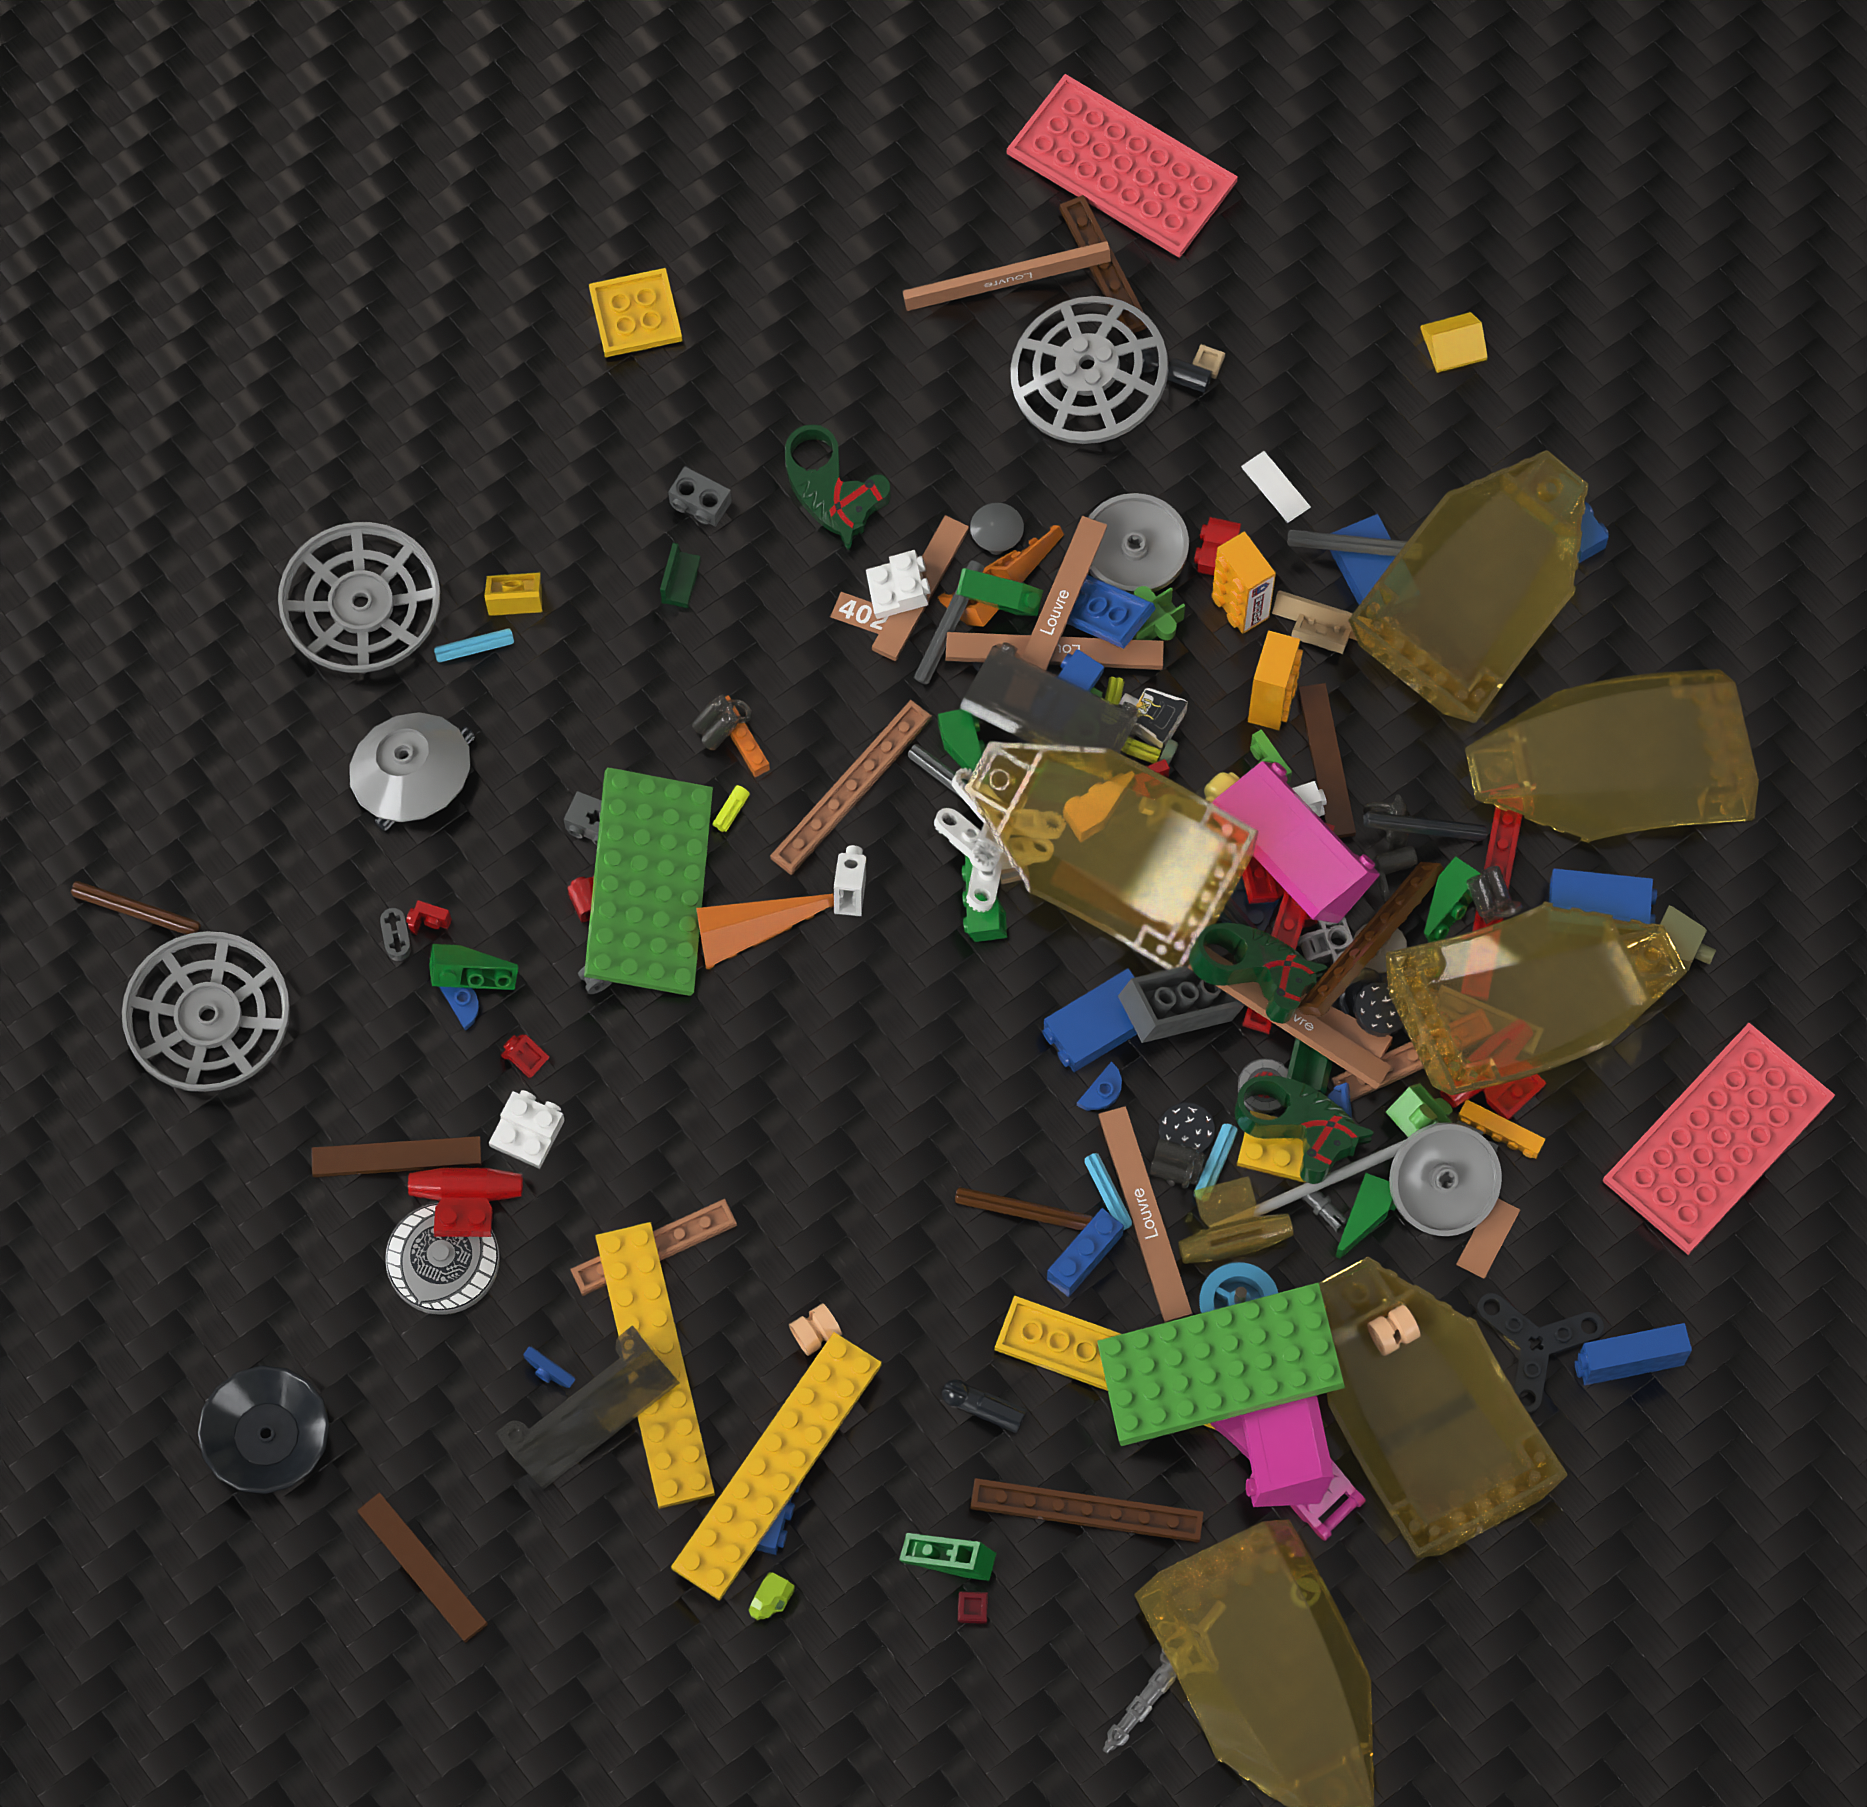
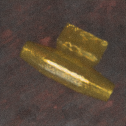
M1248 1176L1194 1190L1200 1218L1209 1228L1178 1241V1246L1184 1264L1219 1261L1264 1249L1294 1234L1288 1214L1254 1216L1256 1201Z

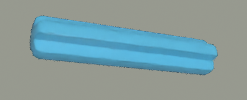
M508 628L437 646L434 648L437 661L443 662L513 644L514 638L511 629Z
M1231 1124L1222 1125L1194 1191L1195 1198L1201 1201H1208L1237 1135L1238 1129Z
M1094 1153L1087 1156L1085 1164L1110 1214L1124 1225V1230L1132 1226V1220L1099 1154Z

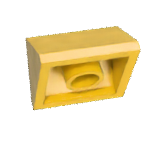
M1471 312L1421 325L1420 328L1437 373L1487 360L1482 322Z
M525 573L487 576L485 601L489 616L542 612L541 574Z

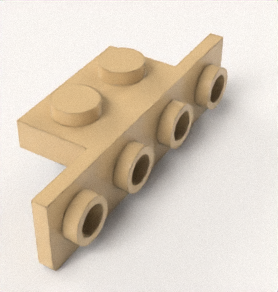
M1278 591L1272 614L1296 621L1291 637L1343 654L1349 638L1375 646L1381 623L1283 591Z

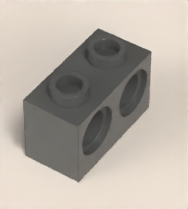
M687 467L683 468L668 491L669 500L673 508L679 512L686 511L694 515L699 522L703 524L709 523L715 527L732 502L730 489ZM686 490L693 491L691 495L681 494L683 491ZM708 502L716 503L713 507L704 506Z

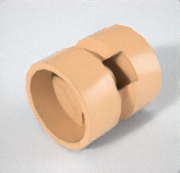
M823 1303L809 1311L808 1318L801 1316L789 1324L793 1336L808 1356L822 1348V1342H827L833 1332L840 1336L842 1335L838 1323Z
M1405 1305L1390 1311L1387 1318L1380 1316L1367 1324L1373 1342L1384 1356L1399 1349L1400 1343L1407 1345L1421 1337L1418 1325Z

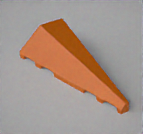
M1059 525L1050 527L1051 530L1041 539L1032 538L1029 540V547L1021 552L1011 551L985 567L983 573L1022 583L1063 537L1064 533ZM943 593L938 596L940 603L948 608L954 593L950 595ZM969 599L960 620L966 625L984 627L999 609Z
M834 894L696 908L706 969H711L715 964L727 958L731 959L737 956V953L751 946L755 947L791 929L792 925L804 919L808 920L814 917L816 913L828 907H834Z

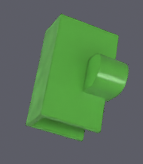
M1140 586L1135 590V596L1152 602L1156 609L1132 640H1152L1157 636L1162 640L1174 638L1176 624L1184 619L1185 604L1183 603L1177 608L1173 605L1172 588L1167 589L1158 596L1146 586Z
M1418 1083L1408 1087L1386 1113L1410 1137L1413 1133L1426 1126L1436 1123H1452L1448 1116L1453 1110L1446 1100L1442 1098L1434 1099Z

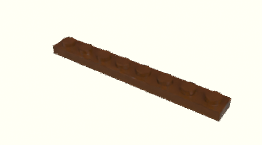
M1420 862L1300 1002L1298 1008L1301 1014L1323 1016L1329 1011L1337 998L1345 992L1349 984L1361 973L1366 964L1375 957L1377 951L1391 938L1394 931L1407 919L1411 911L1421 903L1422 898L1436 885L1438 876L1444 871L1441 863Z
M976 1478L971 1501V1509L1192 1542H1200L1204 1514L1202 1511Z

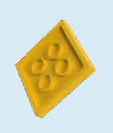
M666 268L589 284L605 357L682 341Z

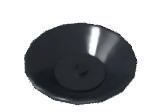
M261 1365L236 1372L214 1389L202 1408L197 1434L202 1457L218 1479L239 1491L267 1494L290 1488L312 1472L326 1450L330 1423L325 1402L309 1380L288 1368ZM264 1431H271L269 1438H262Z

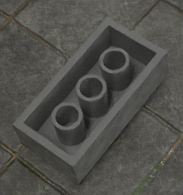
M1189 965L1131 978L1118 995L1142 1043L1230 1022L1245 1004L1216 985L1202 980L1194 971L1188 968Z

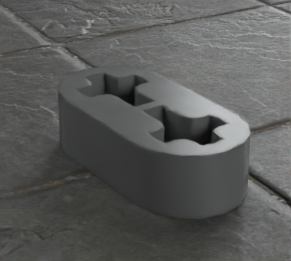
M389 908L380 917L384 944L387 954L391 959L402 961L411 953L407 923L401 910ZM390 917H395L396 920H400L396 922V931H392V927L389 923ZM395 938H399L403 946L401 947V952H396L394 949Z

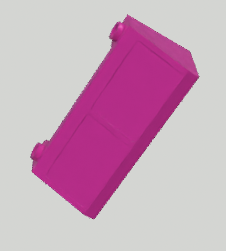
M1261 761L1219 795L1208 808L1313 920L1339 923L1380 876V873L1374 868L1375 863L1372 859L1364 854L1362 856L1354 854L1286 783L1288 781L1285 775L1287 771L1282 765L1277 762Z
M1317 1395L1241 1415L1252 1468L1250 1479L1246 1480V1493L1248 1496H1251L1253 1507L1320 1504L1334 1474Z

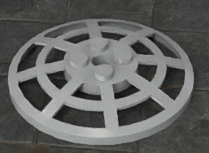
M1100 296L1079 297L1068 300L1048 309L1037 317L1018 341L1011 363L1013 393L1026 418L1040 431L1055 439L1081 444L1098 443L1117 438L1143 422L1161 399L1168 376V355L1163 338L1155 324L1138 308L1121 300ZM1090 303L1114 305L1107 316L1101 314L1074 316L1071 308ZM1126 309L1141 319L1153 337L1137 340L1133 332L1117 320L1123 310ZM1060 311L1062 312L1065 320L1053 327L1041 341L1029 339L1032 332L1042 322ZM1087 321L1102 322L1096 334H1081L1077 323ZM1068 327L1071 339L1065 342L1062 347L1049 344L1050 340L1057 333ZM1115 327L1126 336L1129 342L1114 346L1106 337L1111 328ZM1157 347L1159 369L1155 385L1153 386L1140 379L1143 367L1141 350ZM1023 348L1036 351L1033 360L1034 380L1020 387L1018 363ZM1134 352V368L1131 375L1119 369L1120 361L1118 356ZM1043 353L1056 357V369L1041 376ZM1085 360H1093L1095 362L1090 369H1082L1081 364ZM1060 380L1061 384L1067 389L1063 400L1060 401L1048 391L1046 385ZM1115 380L1126 384L1119 394L1107 401L1104 390L1109 388ZM1134 389L1149 395L1135 413L1116 424L1111 409L1125 401ZM1038 390L1046 402L1058 409L1053 425L1039 417L1030 408L1024 397ZM1077 395H1094L1097 405L1079 407L1073 406V402ZM1068 414L1077 416L1101 414L1106 426L1105 429L1087 432L1063 429Z
M353 522L324 530L309 539L298 549L283 572L279 586L278 605L280 617L287 635L305 656L317 664L332 670L364 673L396 664L408 657L423 643L436 622L440 608L441 591L438 575L432 560L413 538L387 525L372 522ZM362 534L389 538L402 544L403 548L395 558L381 552L363 550ZM351 535L353 551L337 555L324 564H321L312 555L316 549L324 544ZM412 553L419 558L425 567L432 588L416 591L411 575L403 566ZM364 559L379 561L388 565V567L381 575L365 571ZM353 560V572H349L340 578H337L330 572L336 566ZM304 562L315 572L307 586L305 600H288L292 579ZM396 573L405 582L408 593L392 595L388 583ZM323 579L331 586L328 601H313L316 588ZM358 597L368 599V603L363 607H357L353 604ZM433 599L429 620L423 632L417 638L407 631L414 619L417 602ZM409 604L407 615L400 626L389 619L393 606ZM288 611L305 612L309 626L318 639L306 647L295 633ZM314 612H330L335 623L326 632L322 631L315 619ZM383 627L392 634L381 642L369 645V632ZM343 630L357 633L358 646L345 645L335 641L334 638ZM398 639L409 645L407 649L390 659L369 664V653L384 649ZM328 645L341 652L358 654V666L332 663L322 659L316 653Z
M206 931L190 933L161 945L148 955L136 969L128 983L123 999V1030L135 1058L146 1071L158 1080L188 1091L206 1092L221 1090L237 1085L252 1077L276 1054L284 1039L289 1023V994L284 978L275 962L254 943L224 932ZM217 944L215 960L196 961L181 967L172 955V953L192 945ZM228 945L250 953L262 962L266 968L252 978L242 968L226 962ZM163 960L172 974L159 986L153 1000L136 997L138 989L147 974L155 965ZM213 969L210 982L193 985L187 977L188 974L199 970ZM224 971L239 977L246 984L233 993L229 988L222 985ZM272 977L278 986L281 996V1019L266 1018V1005L260 987ZM178 982L184 992L177 1000L176 1005L162 1003L167 991L174 983ZM253 993L257 1003L258 1016H242L239 1003ZM133 1008L150 1012V1029L155 1043L143 1049L139 1048L133 1031ZM211 1009L215 1011V1016L212 1020L203 1021L200 1019L201 1013L204 1010ZM159 1014L174 1017L177 1031L163 1038L159 1029ZM239 1027L253 1028L254 1032L249 1041L239 1050L232 1041V1038L237 1033ZM263 1029L279 1030L268 1053L259 1063L252 1067L244 1056L256 1045ZM185 1040L195 1046L192 1060L179 1056L170 1047ZM222 1045L229 1055L228 1058L219 1061L204 1062L207 1048H215ZM163 1052L173 1062L189 1068L186 1081H178L163 1074L147 1059ZM235 1063L242 1072L238 1077L221 1083L197 1084L201 1070H216Z

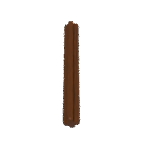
M76 881L71 889L73 897L186 935L198 933L201 929L198 921Z
M962 1187L957 1189L955 1202L958 1204L1083 1230L1093 1219V1216Z

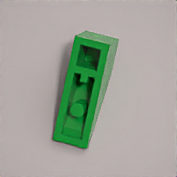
M962 568L956 595L1015 615L1038 616L1043 590L1024 583Z
M1368 1173L1365 1174L1335 1257L1341 1259L1386 1219L1389 1209L1395 1211L1396 1206L1391 1196L1389 1181Z
M906 1533L899 1561L964 1578L989 1581L996 1553L981 1542Z

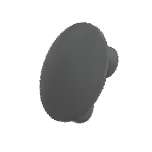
M991 503L981 507L974 514L971 520L970 531L974 541L980 547L990 551L992 554L999 555L1003 551L1013 548L1020 541L1024 532V524L1021 515L1013 507L1003 503Z

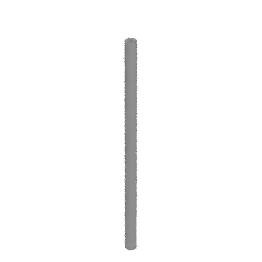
M1405 1140L1328 1173L1326 1179L1321 1183H1305L1214 1223L1209 1228L1213 1236L1218 1235L1393 1158Z

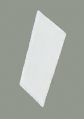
M1265 451L1241 466L1287 523L1311 508Z

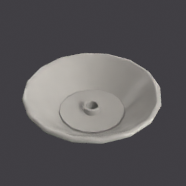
M420 712L395 716L374 727L358 744L350 763V787L359 804L378 818L396 822L424 819L445 808L462 790L470 770L469 746L460 730L443 717Z

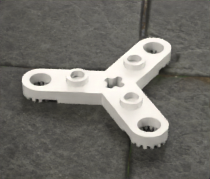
M961 768L952 779L953 788L984 822L970 854V861L978 870L988 872L995 868L1009 836L1055 839L1061 836L1066 827L1065 819L1061 818V814L1057 815L1056 811L1053 813L1051 810L1050 812L1038 811V809L1007 807L987 784H984L981 778H978L979 775H976L975 771H971L972 769ZM961 779L968 780L972 786H968V784L965 786ZM1045 821H1049V822H1052L1053 824H1055V825H1056V829H1055V827H1053V829H1051V828H1052L1051 826H1050V828H1049V827H1048L1049 825H1048L1047 822H1045ZM979 854L986 855L990 860L988 862L987 860L984 861V859L981 860Z
M951 808L941 809L934 820L935 829L939 830L940 834H944V836L950 839L949 842L970 858V854L981 831L956 810ZM948 818V820H950L951 818V821H954L953 823L955 825H947L943 822V819ZM1035 837L1008 839L999 861L992 871H981L973 866L966 897L969 907H973V910H978L977 912L989 911L996 899L1001 870L1048 862L1054 851L1052 842L1048 838ZM1040 845V848L1043 847L1042 849L1045 853H1039L1033 847ZM979 854V857L981 856V860L984 859V861L987 860V862L990 860L987 858L986 855ZM979 893L981 895L982 893V896H985L987 901L978 900L975 894L978 895Z

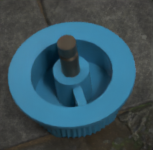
M1240 1262L1226 1264L1214 1270L1205 1280L1200 1292L1201 1313L1277 1294L1278 1290L1271 1277L1259 1267Z

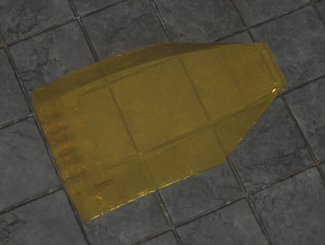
M1546 450L1506 469L1503 468L1482 479H1477L1466 486L1449 491L1408 540L1348 619L1359 646L1443 714L1473 723L1477 722L1530 648L1575 593L1574 578L1575 571L1578 569L1579 561L1577 554L1581 546L1582 516L1585 514L1586 505L1584 500L1587 496L1588 483Z
M1720 669L1633 675L1557 691L1465 748L1476 800L1486 804L1492 803L1505 811L1509 809L1525 815V819L1543 826L1549 825L1561 833L1566 831L1581 837L1582 841L1587 843L1610 836L1655 828L1750 821L1755 818L1759 781L1736 683Z
M989 742L964 789L969 799L976 805L981 818L985 819L992 830V835L998 845L1009 857L1010 864L1014 870L1018 871L1029 893L1094 925L1167 970L1190 964L1189 952L1205 927L1215 924L1254 854L1259 832L1187 788L1109 748Z
M1544 902L1542 905L1520 915L1473 932L1386 953L1390 997L1432 1086L1449 1095L1465 1093L1529 1077L1576 1060L1612 1043L1687 972L1663 925L1645 924L1631 919L1630 922L1613 919V915L1594 911L1585 912L1574 907L1567 910L1553 907V903Z
M1370 1257L1319 1283L1345 1388L1327 1392L1328 1405L1368 1480L1417 1558L1442 1555L1541 1501L1567 1477V1472L1507 1380L1476 1320L1471 1317H1465L1452 1309V1306L1446 1302L1438 1301L1434 1295L1419 1286L1411 1285L1398 1277V1274L1394 1271L1381 1267L1380 1263ZM1405 1305L1414 1317L1421 1337L1407 1345L1400 1343L1399 1349L1384 1356L1373 1342L1367 1324L1380 1316L1387 1318L1390 1311Z
M1290 1519L1263 1521L1158 1572L1134 1594L1198 1718L1215 1758L1222 1763L1225 1762L1239 1772L1240 1776L1256 1784L1257 1788L1274 1800L1277 1799L1286 1807H1374L1371 1678L1331 1594Z

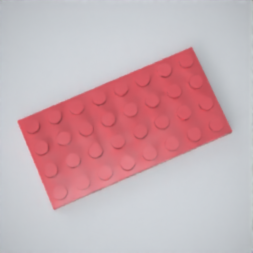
M1064 74L1007 148L1009 156L1077 197L1084 195L1087 203L1179 258L1237 183L1238 178L1236 175Z
M1748 1023L1603 1178V1182L1689 1255L1832 1101L1835 1094L1753 1025Z

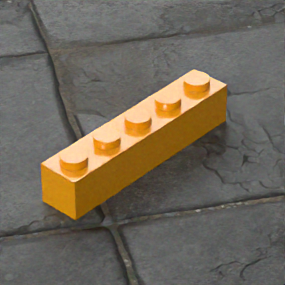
M1469 1100L1465 1101L1457 1118L1461 1122L1491 1136L1494 1141L1503 1142L1510 1149H1517L1523 1152V1155L1528 1158L1533 1157L1536 1159L1545 1142V1138Z

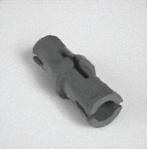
M1318 1190L1302 1197L1314 1209L1313 1213L1317 1216L1321 1215L1336 1232L1340 1231L1342 1227L1335 1218L1344 1226L1347 1224L1349 1218L1332 1204L1333 1200L1329 1196L1325 1197Z

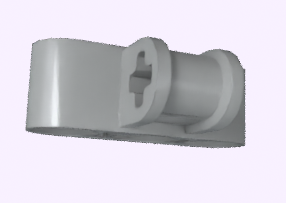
M1345 916L1339 923L1318 920V923H1316L1318 930L1300 936L1297 946L1301 947L1307 961L1319 964L1330 962L1332 966L1351 944L1353 938ZM1340 938L1345 944L1337 946L1331 940Z

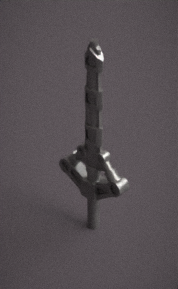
M1221 1601L1216 1602L1198 1626L1195 1624L1172 1623L1165 1620L1159 1623L1158 1634L1160 1636V1646H1162V1653L1160 1655L1162 1666L1149 1679L1148 1685L1140 1696H1136L1126 1708L1127 1713L1118 1725L1114 1724L1107 1732L1108 1739L1105 1741L1103 1751L1109 1754L1110 1751L1115 1750L1116 1747L1123 1746L1130 1738L1128 1733L1139 1721L1142 1723L1153 1709L1151 1706L1162 1694H1165L1177 1676L1185 1678L1188 1674L1206 1672L1208 1674H1215L1218 1671L1219 1662L1215 1657L1207 1632L1227 1609ZM1171 1638L1185 1641L1178 1649L1169 1647L1171 1646ZM1195 1649L1202 1662L1194 1663L1193 1665L1189 1657Z

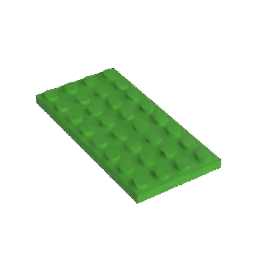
M607 767L604 773L584 977L689 996L694 993L700 932L696 908H702L713 787Z
M1319 1282L1097 1341L1121 1446L1345 1388Z

